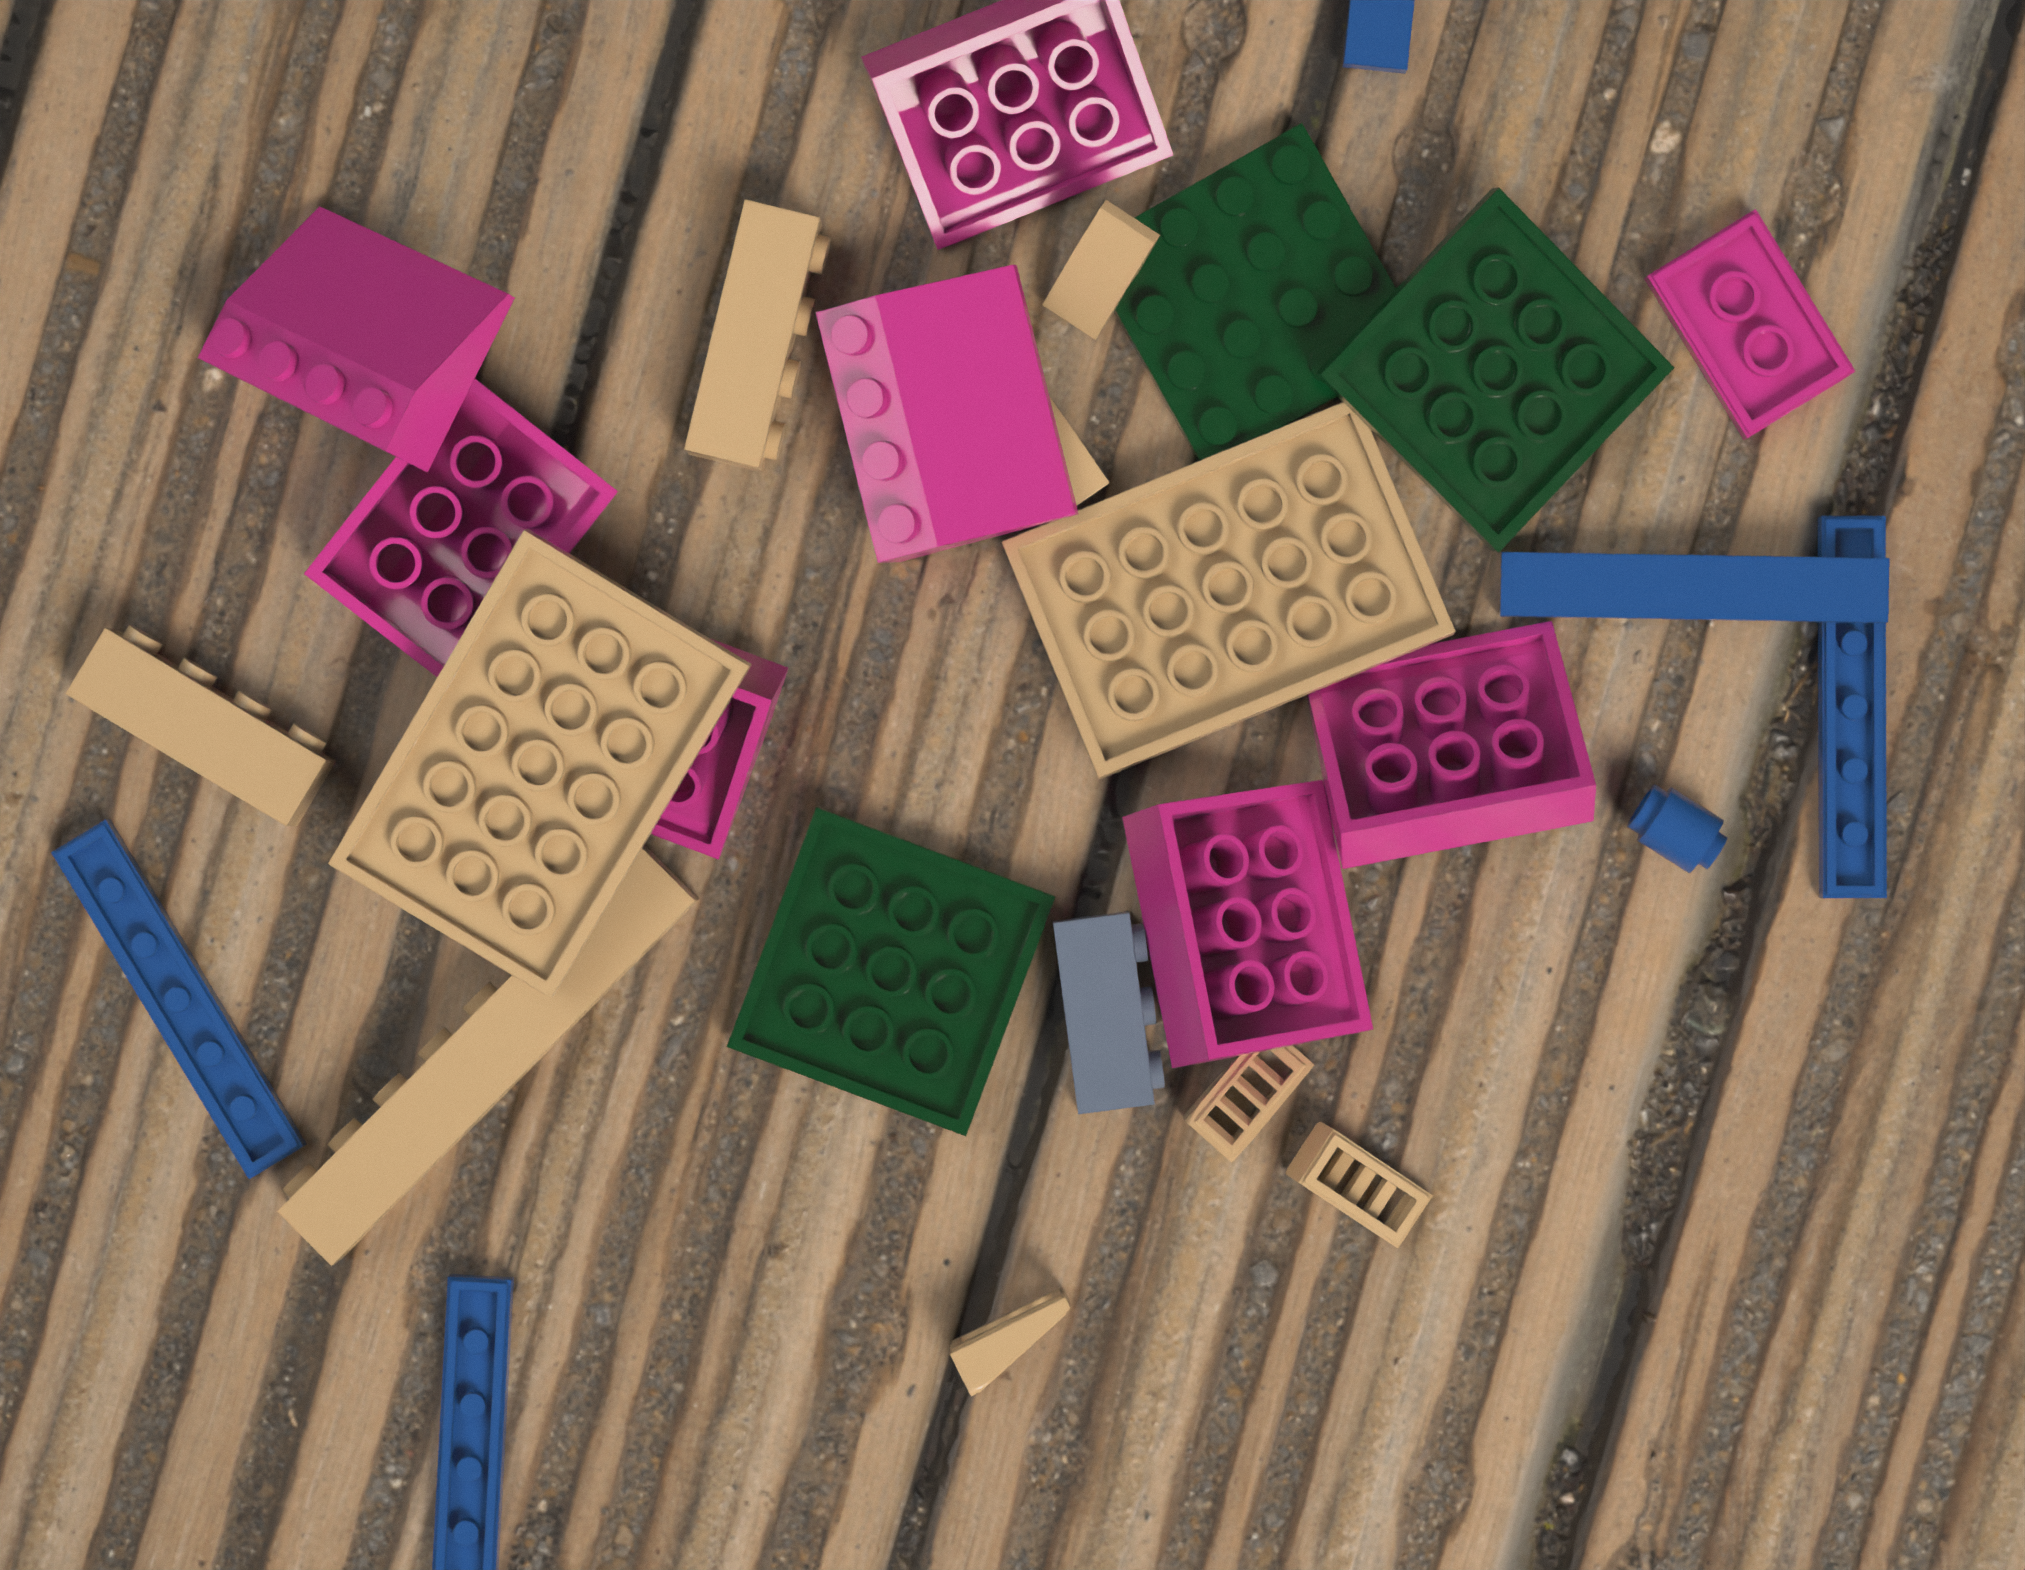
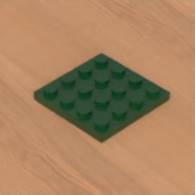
M1303 123L1134 217L1160 236L1139 273L1124 293L1114 313L1198 461H1201L1284 427L1338 397L1316 375L1317 371L1396 288Z
M1499 187L1492 188L1317 371L1316 375L1492 551L1499 553L1675 367Z
M816 807L726 1047L966 1136L1056 896Z

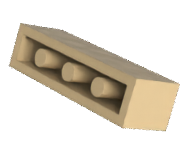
M744 200L684 450L689 455L762 473L766 459L778 460L786 423L777 422L776 417L781 397L793 398L801 361L791 359L796 335L808 336L816 299L806 297L812 272L823 274L830 248L831 237L821 235L823 225L820 217Z
M129 625L124 633L119 630L105 628L67 690L66 695L285 826H298L336 762L335 759L322 752L327 742L298 724L293 723L288 732L271 722L267 718L272 709L245 692L239 690L233 699L213 687L217 676L201 665L184 657L178 666L159 655L158 652L163 644L144 631L132 625Z

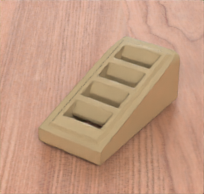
M1294 1046L1270 1050L1291 1068L1284 1078L1280 1077L1257 1056L1260 1052L1236 1056L1182 1116L1184 1121L1233 1163L1313 1068L1314 1064ZM1248 1066L1274 1088L1267 1097L1263 1096L1241 1076ZM1232 1085L1257 1107L1250 1116H1247L1225 1096V1093ZM1215 1105L1240 1126L1232 1136L1208 1115Z
M1318 1122L1314 1126L1286 1170L1287 1176L1396 1248L1400 1247L1433 1196L1322 1122ZM1338 1148L1339 1150L1337 1151V1153L1335 1154V1156L1333 1157V1159L1331 1160V1162L1329 1163V1165L1327 1166L1319 1180H1317L1321 1171L1323 1170V1168L1325 1167V1165L1327 1164L1335 1150ZM1355 1159L1361 1164L1339 1195L1334 1190ZM1378 1174L1382 1177V1180L1363 1209H1360L1356 1204L1375 1175ZM1396 1188H1399L1405 1193L1385 1224L1377 1220V1217Z
M1059 1287L952 1341L950 1356L971 1397L976 1393H980L1066 1315L1071 1306L1070 1299L1064 1288L1060 1289Z

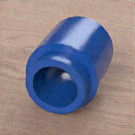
M1653 784L1645 794L1627 824L1628 828L1639 834L1638 842L1688 873H1691L1698 864L1708 869L1721 852L1728 838L1719 832L1724 822L1722 818L1673 787L1665 791L1656 784Z

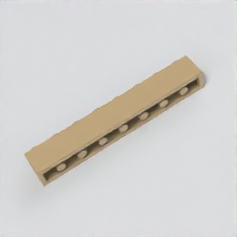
M643 846L555 995L549 998L513 975L499 989L491 982L487 983L463 1007V1010L470 1018L454 1034L445 1027L440 1030L418 1053L425 1063L408 1080L401 1073L392 1078L372 1099L380 1108L363 1125L356 1118H353L333 1137L327 1145L335 1154L319 1170L309 1163L283 1188L282 1191L290 1199L277 1212L331 1266L340 1261L700 899L647 846Z

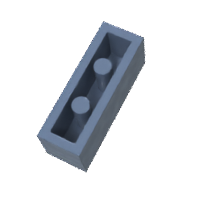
M1128 911L1053 921L1078 1114L1154 1105L1153 1089L1165 1088L1160 1050L1148 1051L1145 1026L1157 1023L1152 986L1139 988L1136 962L1148 961L1143 923L1131 924Z

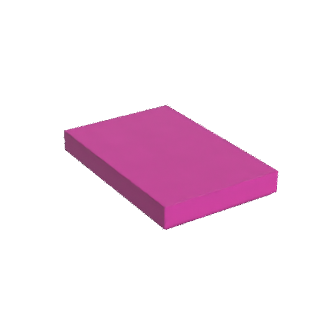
M1756 209L1644 278L1743 440L1751 437L1856 372Z

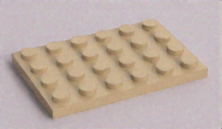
M1344 402L1078 510V515L1046 523L1002 541V546L1099 780L1452 636L1456 632L1371 429Z
M526 529L519 537L328 864L549 998H552L752 664L533 531Z

